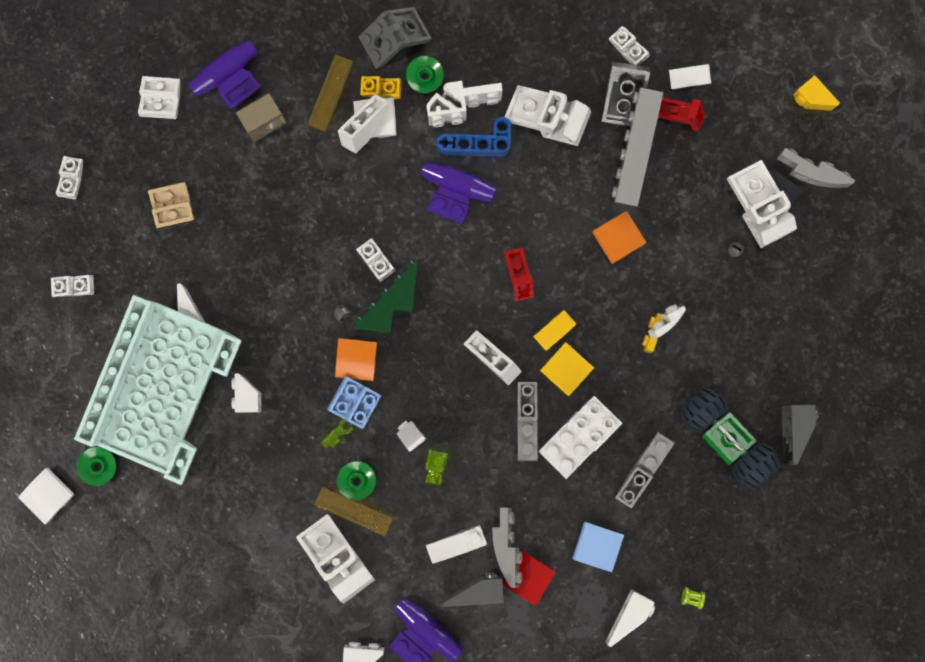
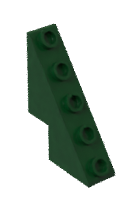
M412 260L405 267L407 271L403 275H397L392 281L393 286L390 289L385 288L381 292L379 301L377 303L372 302L368 306L364 317L359 316L354 321L353 325L356 331L392 334L394 312L413 313L418 261Z

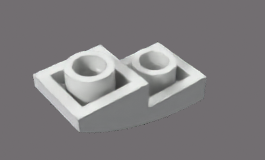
M623 26L609 38L614 47L632 65L639 66L649 57V52Z
M709 64L669 70L672 90L712 84Z
M63 157L59 170L61 177L56 190L58 197L77 198L83 169L82 159Z
M372 238L356 249L380 282L395 272L393 266Z
M93 275L51 278L52 297L93 295Z
M675 304L666 308V313L661 315L663 320L653 324V328L648 331L651 338H658L669 331L682 317L686 310L685 307L676 306Z

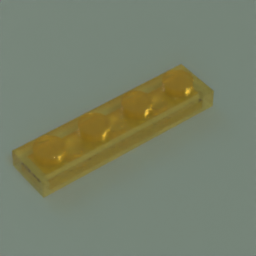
M338 55L334 56L308 121V126L324 132L327 131L353 66V61Z
M325 487L321 488L314 504L383 536H386L393 517L348 499Z

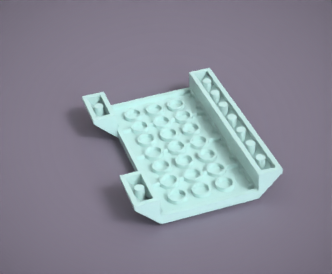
M133 295L74 440L90 447L99 446L161 472L165 474L163 478L183 485L197 451L196 447L185 440L188 429L212 371L227 377L242 340L224 330L160 303Z

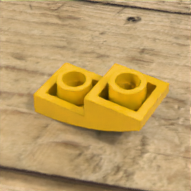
M362 76L360 95L373 97L376 94L381 98L401 99L402 80L400 78L382 79L380 76Z
M563 310L533 337L545 350H548L577 323Z

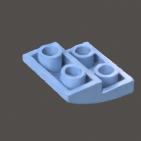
M345 376L327 410L363 429L381 395Z
M584 522L572 559L612 572L624 535Z

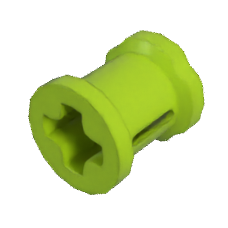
M685 587L682 593L681 604L685 605L687 603L702 609L705 601V592L701 591L699 593Z

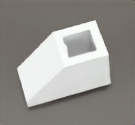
M235 374V378H232V389H235V397H232V409H235L236 413L261 412V393L242 374Z
M349 642V645L346 644L344 647L343 662H375L383 655L385 647H380V644L377 643L361 646L360 642Z

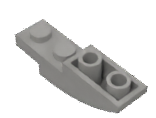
M783 149L777 157L778 160L793 168L789 175L809 184L828 188L849 187L855 182L849 173L845 171L840 172L834 168L835 166L832 163L821 161L815 166L812 160L803 159L792 149Z
M518 382V461L538 460L537 382Z
M657 432L638 458L615 498L632 509L653 478V474L675 443Z
M500 508V528H492L494 550L506 581L511 588H518L519 584L522 583V573L519 572V564L522 563V552H519V548H512L515 540L514 532H512L515 515L511 508Z

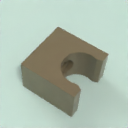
M270 94L236 112L254 142L286 124Z

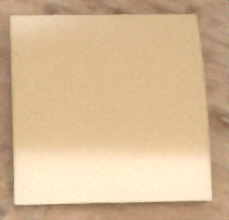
M186 182L148 190L156 228L194 220Z

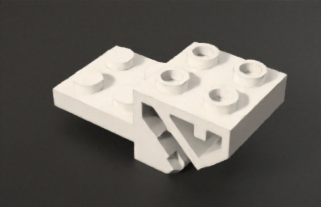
M462 81L446 83L443 96L436 93L427 104L429 126L442 127L446 123H452L453 125L462 124L463 121H466V106L472 108L478 107L482 103H487L488 105L497 104L502 98V84L497 83L463 88Z
M517 85L505 117L512 124L539 130L545 138L578 146L591 111L588 106L577 100L567 102V95L552 90L547 93Z
M762 160L727 178L746 211L742 217L760 248L777 241L797 229L794 215L787 211L791 207L790 201L784 191L780 192Z
M593 396L538 452L567 479L593 451H596L620 427L622 422Z
M328 514L296 537L322 578L328 582L331 590L343 604L375 581Z

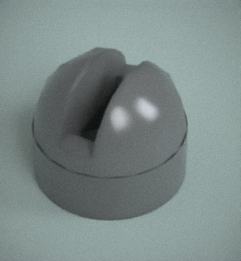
M738 241L732 242L728 246V253L732 257H738L744 251L742 243ZM734 245L738 247L739 249H741V251L733 248L732 246Z
M342 305L334 310V316L339 322H343L351 315L348 308Z

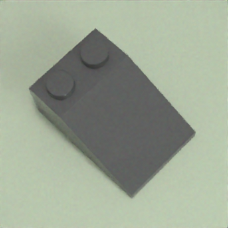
M611 62L602 122L631 126V122H628L630 111H634L635 103H632L634 93L638 92L640 88L647 89L650 76L649 67Z
M815 405L782 406L783 464L798 465L818 420V410L815 409Z
M496 571L485 572L486 575L478 577L444 597V607L504 603L501 574H497Z

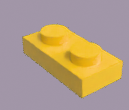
M657 313L655 317L652 316L648 327L652 329L653 324L663 320L662 314ZM646 334L642 345L645 346L643 351L654 352L658 338H651L650 334Z

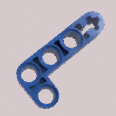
M506 117L496 119L493 135L442 134L436 141L437 150L443 155L505 156L509 153L511 145V122ZM504 124L507 126V130L500 131L497 126ZM443 141H447V148H443ZM453 141H456V142H455V147H456V149L453 148ZM465 141L469 146L466 149H462L459 147V143ZM480 142L487 143L488 147L486 149H480L478 147V144ZM502 142L506 144L507 148L500 150L496 145Z

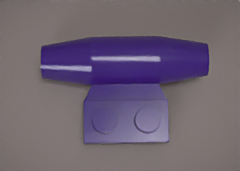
M250 40L227 50L204 67L188 84L197 97L218 87L219 95L231 110L235 109L261 89V86L252 74L243 69L258 51Z
M426 161L421 172V176L440 186L433 194L428 211L464 224L470 209L469 198L492 202L497 191L495 186L483 179L448 165Z
M404 598L394 609L408 626V629L403 630L389 648L405 662H428L432 657L433 650L454 662L463 652L462 647L449 631L416 604Z

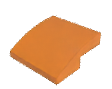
M627 211L592 231L612 264L646 244L645 239Z
M339 338L335 377L344 378L347 376L351 379L374 381L377 342Z

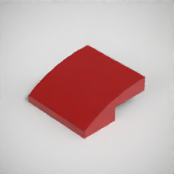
M521 550L522 563L519 564V572L522 573V583L519 584L518 588H511L506 579H504L502 585L536 606L556 572Z

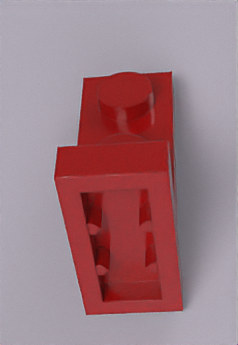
M662 97L659 118L689 124L692 130L700 131L705 116L700 100L693 99L691 104Z
M523 248L505 251L504 255L513 286L515 302L533 298V279L529 273Z

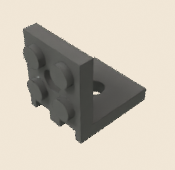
M414 7L384 11L359 36L376 69L382 68L403 47L425 44L432 39ZM379 38H381L382 40L381 46L379 44Z

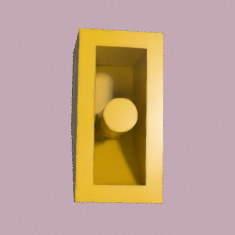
M815 75L793 94L795 101L805 109L832 111L840 104Z

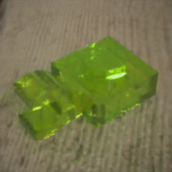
M345 419L340 421L337 428L321 442L326 449L329 447L334 448L340 442L339 437L341 434L352 432V426L348 430L343 429V424L346 422Z
M429 450L425 469H429L426 483L441 485L442 477L440 472L444 473L447 453Z

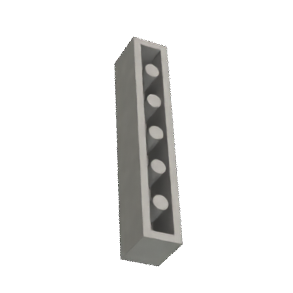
M640 88L638 92L634 93L632 103H635L634 111H630L628 122H631L630 130H626L624 141H627L626 149L622 148L620 160H623L622 167H618L616 179H619L618 185L614 186L612 191L614 202L638 207L663 92Z

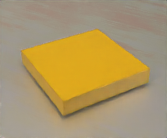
M565 342L540 372L567 396H570L594 367Z

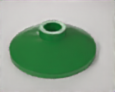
M421 56L409 64L406 78L413 90L427 94L434 92L441 86L444 79V71L436 59L429 56ZM427 74L429 78L424 80L422 75Z
M102 447L89 448L79 457L77 471L85 483L92 486L104 485L113 478L116 472V460L107 449ZM97 463L102 465L100 470L96 468Z
M354 461L346 464L340 470L337 477V485L340 492L346 498L362 500L373 492L376 485V476L369 465ZM355 478H360L361 482L359 485L354 484L353 480Z

